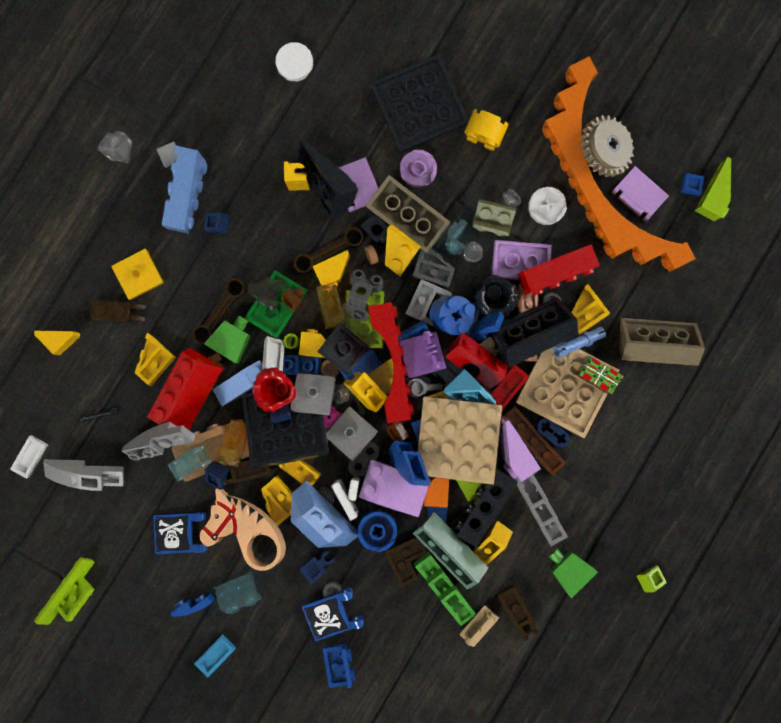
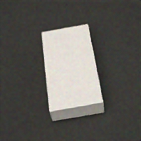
M269 336L265 338L262 370L277 367L279 371H283L285 347L283 340Z
M32 435L29 436L10 470L26 479L30 478L48 444Z
M352 477L348 494L349 500L356 501L359 477Z

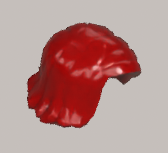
M277 367L263 369L261 373L259 372L256 375V381L253 382L252 393L254 394V399L258 403L257 405L266 412H275L296 398L297 392L292 381L282 370L279 371Z

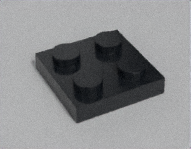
M339 323L317 352L348 376L370 346L342 323Z

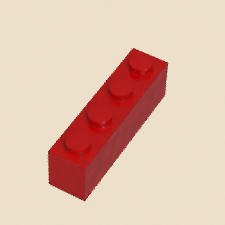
M591 244L517 273L524 294L532 293V296L543 293V288L549 286V289L560 286V281L566 280V283L578 279L576 275L580 273L583 276L594 272L593 268L600 265Z

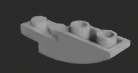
M167 422L138 435L122 448V452L127 454L132 460L152 458L157 455H163L164 449L170 446L194 442L195 434L183 425L175 426L173 423Z
M44 459L45 477L65 486L102 491L103 486L124 485V467L85 466V460Z

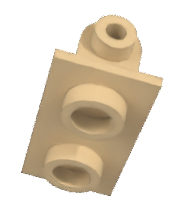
M484 605L459 635L465 639L464 641L469 646L474 647L499 617Z

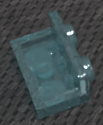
M463 219L458 223L454 222L447 233L446 249L453 255L456 253L461 255L465 248V245L458 241L468 224Z

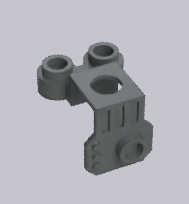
M354 270L350 274L352 288L348 295L347 303L343 304L342 313L358 321H367L369 311L366 309L368 298L372 293L382 291L384 283L382 278L374 275L368 280L365 279V274L362 270ZM355 291L364 293L365 295H358Z

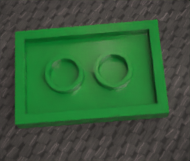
M274 270L245 319L278 339L294 314L281 300L283 292L288 288L292 292L300 288L304 292V295H302L304 298L308 290Z

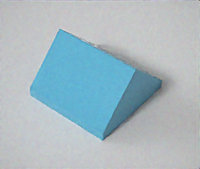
M465 369L444 390L452 400L496 404L491 395Z

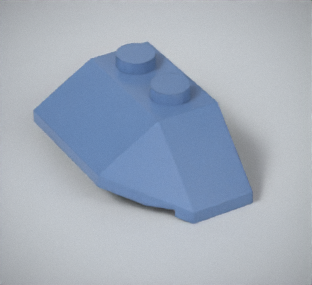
M305 481L293 491L291 522L318 548L347 546L358 537V530L310 483Z

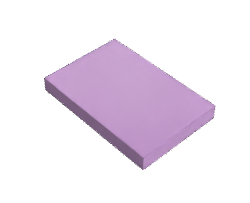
M495 240L491 275H498L505 280L519 281L517 273L551 260L552 245Z

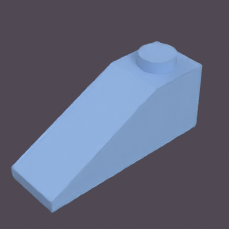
M263 361L255 362L213 389L221 406L228 404L253 389L256 375L262 371Z

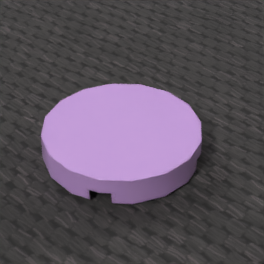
M424 150L411 151L402 158L400 163L402 180L413 188L428 186L433 182L437 174L435 159Z

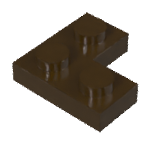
M416 536L385 550L386 557L400 587L418 580L411 561L427 553L425 546Z

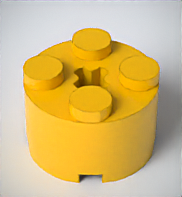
M474 109L464 133L468 141L477 144V141L482 142L485 148L494 151L495 147L500 146L509 124L506 121L502 124L500 122L501 118L492 113L481 110L479 114L477 109Z

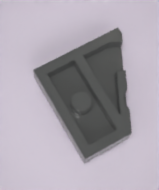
M432 248L428 253L421 249L413 277L449 288L455 269L445 262L443 257Z

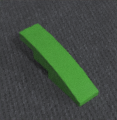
M429 551L413 563L460 626L476 615Z

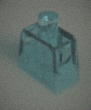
M200 446L169 463L168 466L176 480L181 482L209 465L212 461L204 447Z

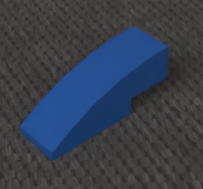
M394 441L388 452L399 474L411 485L429 486L431 483L420 452H414L411 442Z

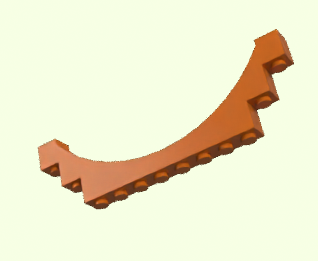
M590 56L569 66L565 73V78L571 87L557 93L554 99V106L560 113L547 119L542 130L544 136L547 139L549 138L552 143V151L555 155H558L562 170L567 172L570 186L573 189L575 188L578 193V201L581 205H584L588 220L593 222L596 236L604 243L605 253L608 256L610 255L612 259L632 249L633 258L640 265L661 256L662 265L669 272L696 259L687 242L683 244L675 243L647 233L625 219L604 197L593 179L587 160H584L585 157L581 153L582 146L580 145L582 142L580 136L582 135L583 105L588 87L598 72Z

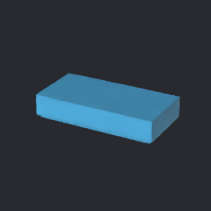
M222 634L194 665L208 678L236 647Z

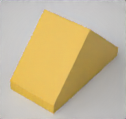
M34 331V335L54 355H61L80 337V333L73 331Z

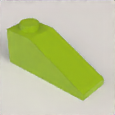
M730 157L720 162L695 209L696 212L713 221L724 218L729 211L728 205L731 201Z

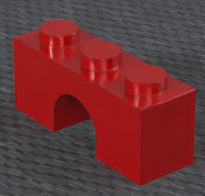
M464 333L449 344L445 358L459 368L467 363L478 366L479 369L475 379L489 389H492L505 378L508 368L506 363Z

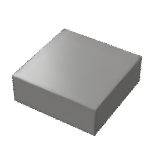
M175 142L157 149L165 168L171 166L172 162H176L177 153H174Z

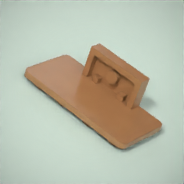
M242 419L223 426H218V424L207 427V431L200 434V431L194 432V442L172 446L173 455L184 481L204 475L205 468L212 461L227 466L249 457L246 425Z

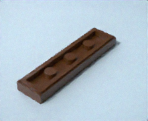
M513 406L503 415L511 422L530 453L551 476L566 464L516 406Z

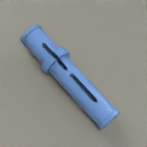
M597 327L590 332L585 331L579 337L553 347V353L560 350L554 356L561 358L579 348L591 346L593 342L605 338L606 333L598 334L604 331L602 327Z

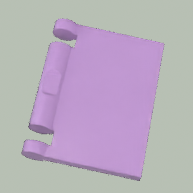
M366 157L339 167L358 188L354 200L355 206L349 207V212L365 207L378 190Z
M636 166L612 191L615 195L620 190L622 194L618 199L636 215L640 216L645 212L647 215L643 218L644 222L669 197L668 194Z

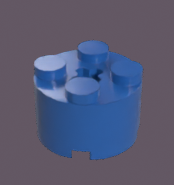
M445 295L433 302L429 316L437 331L451 335H461L462 333H467L472 326L475 307L464 297Z
M383 509L367 512L361 518L358 527V538L365 548L376 552L385 551L393 545L397 536V524L393 516ZM375 526H377L378 528H382L381 534H378V532H373Z

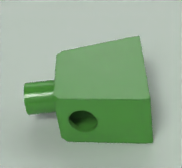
M241 316L237 317L233 325L224 321L204 345L234 363L239 364L250 339V335L243 331L249 321Z
M555 548L549 554V557L555 562L550 567V570L571 598L598 573L592 566L570 550L563 555Z

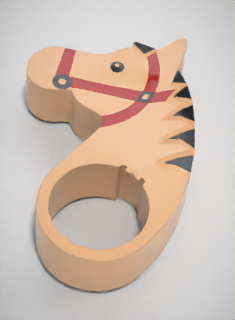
M217 488L215 490L216 500L210 505L211 517L200 532V541L205 546H212L219 543L224 536L235 533L244 559L250 567L264 571L277 565L283 559L286 552L285 540L277 524L260 508L244 499L229 496L224 489L220 490ZM259 533L272 538L277 546V555L272 563H263L253 554L252 544L254 539L260 535Z

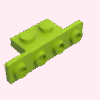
M79 558L55 593L51 595L47 604L39 612V615L34 620L36 624L49 625L58 612L66 621L74 619L95 590L84 578L95 563L92 559Z

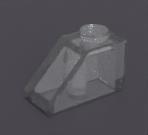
M115 131V133H107L98 145V150L111 161L129 163L132 140L124 132Z

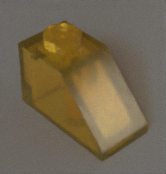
M331 283L316 287L325 329L337 327L339 323L344 325L345 316L336 284Z
M231 419L220 445L219 463L239 466L247 441L245 422Z

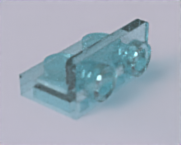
M251 573L214 588L220 610L228 614L239 611V608L243 606H252L257 603V600L262 599L261 594L257 592Z

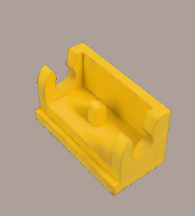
M284 162V178L289 191L310 190V184H308L306 178L307 174L295 172V169H301L304 166L300 163Z
M354 372L353 375L355 377L352 380L346 379L343 384L367 409L377 412L384 404L387 396L365 372Z
M303 460L279 464L282 470L301 484L307 481L313 486L321 473Z

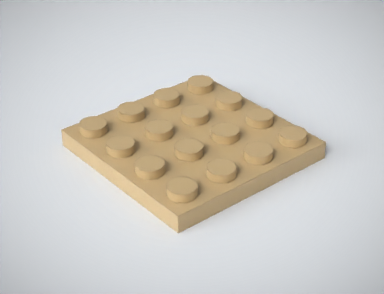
M552 347L540 353L538 361H536L529 374L530 377L526 380L515 403L585 438L607 393L578 377L576 373L586 356L598 360L616 372H619V369L580 349L568 353L561 358H556L554 355L559 353L560 350L553 353Z
M424 397L418 452H420L427 475L494 484L502 405Z

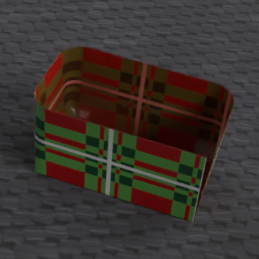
M590 356L585 357L576 373L577 377L610 395L624 378L620 373Z

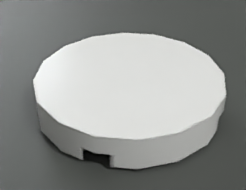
M288 43L279 49L276 55V66L279 74L287 80L300 81L305 79L310 71H312L313 57L305 45Z
M544 187L538 189L531 196L528 207L531 217L536 222L542 225H552L564 216L567 204L564 194L558 189Z

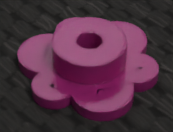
M331 407V419H328L329 415H324L325 428L333 426L341 416L334 407Z

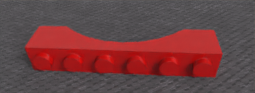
M392 302L368 306L371 327L385 341L393 361L392 386L384 402L387 423L411 420L410 415L414 414L413 405L408 403L407 395H411L409 383L405 384L404 376H407L406 364L402 365L401 357L404 356L403 346L398 343V337H401L400 327L395 325L394 319L398 318L396 306L392 307Z

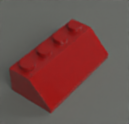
M192 348L183 351L147 417L159 425L171 422L175 426L183 425L190 430L223 368Z

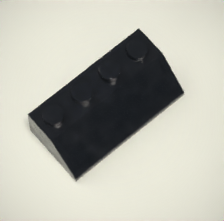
M558 297L502 322L499 331L490 332L500 355L509 367L579 335L577 318Z

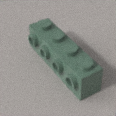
M435 512L427 516L413 532L417 539L466 589L478 584L487 571L488 567Z

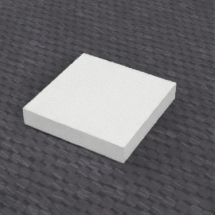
M338 479L331 486L351 521L357 518L358 509L353 500L348 499L349 493L342 480Z

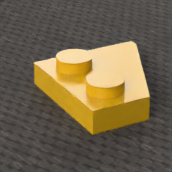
M588 284L585 286L572 310V313L577 318L579 335L610 314Z
M147 333L145 337L147 341L144 350H141L140 362L137 364L135 374L147 385L152 386L176 356L155 337Z

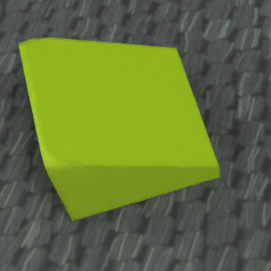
M658 565L637 575L646 593L656 592L666 583Z

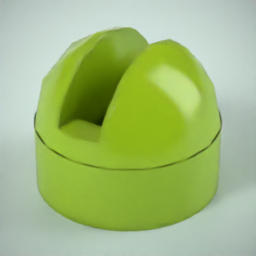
M287 334L284 338V345L289 349H296L300 345V339L295 334Z

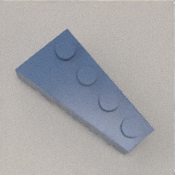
M175 145L174 153H177V159L175 163L172 162L171 166L173 180L168 184L170 199H166L162 226L166 229L189 234V230L194 225V218L192 217L194 211L198 208L199 201L197 197L203 188L201 180L203 174H206L207 163L198 150Z

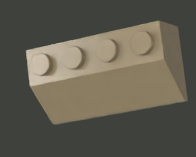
M388 175L366 205L368 209L389 225H394L415 241L426 253L435 245L451 224L449 220L390 175Z
M621 318L619 335L621 360L699 365L705 346L697 323Z

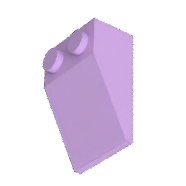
M501 415L499 439L501 457L505 462L503 467L513 479L517 478L522 482L541 468L511 422Z
M371 460L359 497L375 504L419 517L429 486L411 485L399 474L395 466Z

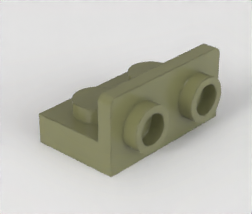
M479 199L472 227L481 232L489 231L498 236H509L516 208Z

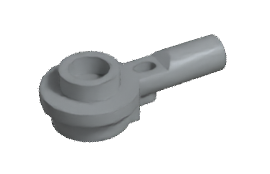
M413 378L408 382L411 397H420L426 391L443 390L441 383L426 384L417 378Z

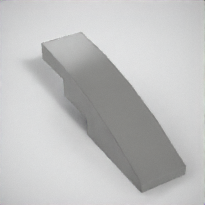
M531 475L522 482L515 478L518 481L516 485L549 545L552 547L568 538L535 476Z

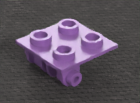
M425 331L423 335L399 341V344L403 346V359L409 378L446 369L436 331Z

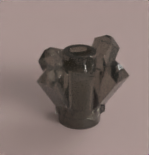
M268 276L261 280L251 281L248 293L256 298L260 305L265 304L271 310H274L278 307V302L275 300L278 296V290H283L285 284L282 280L271 281Z

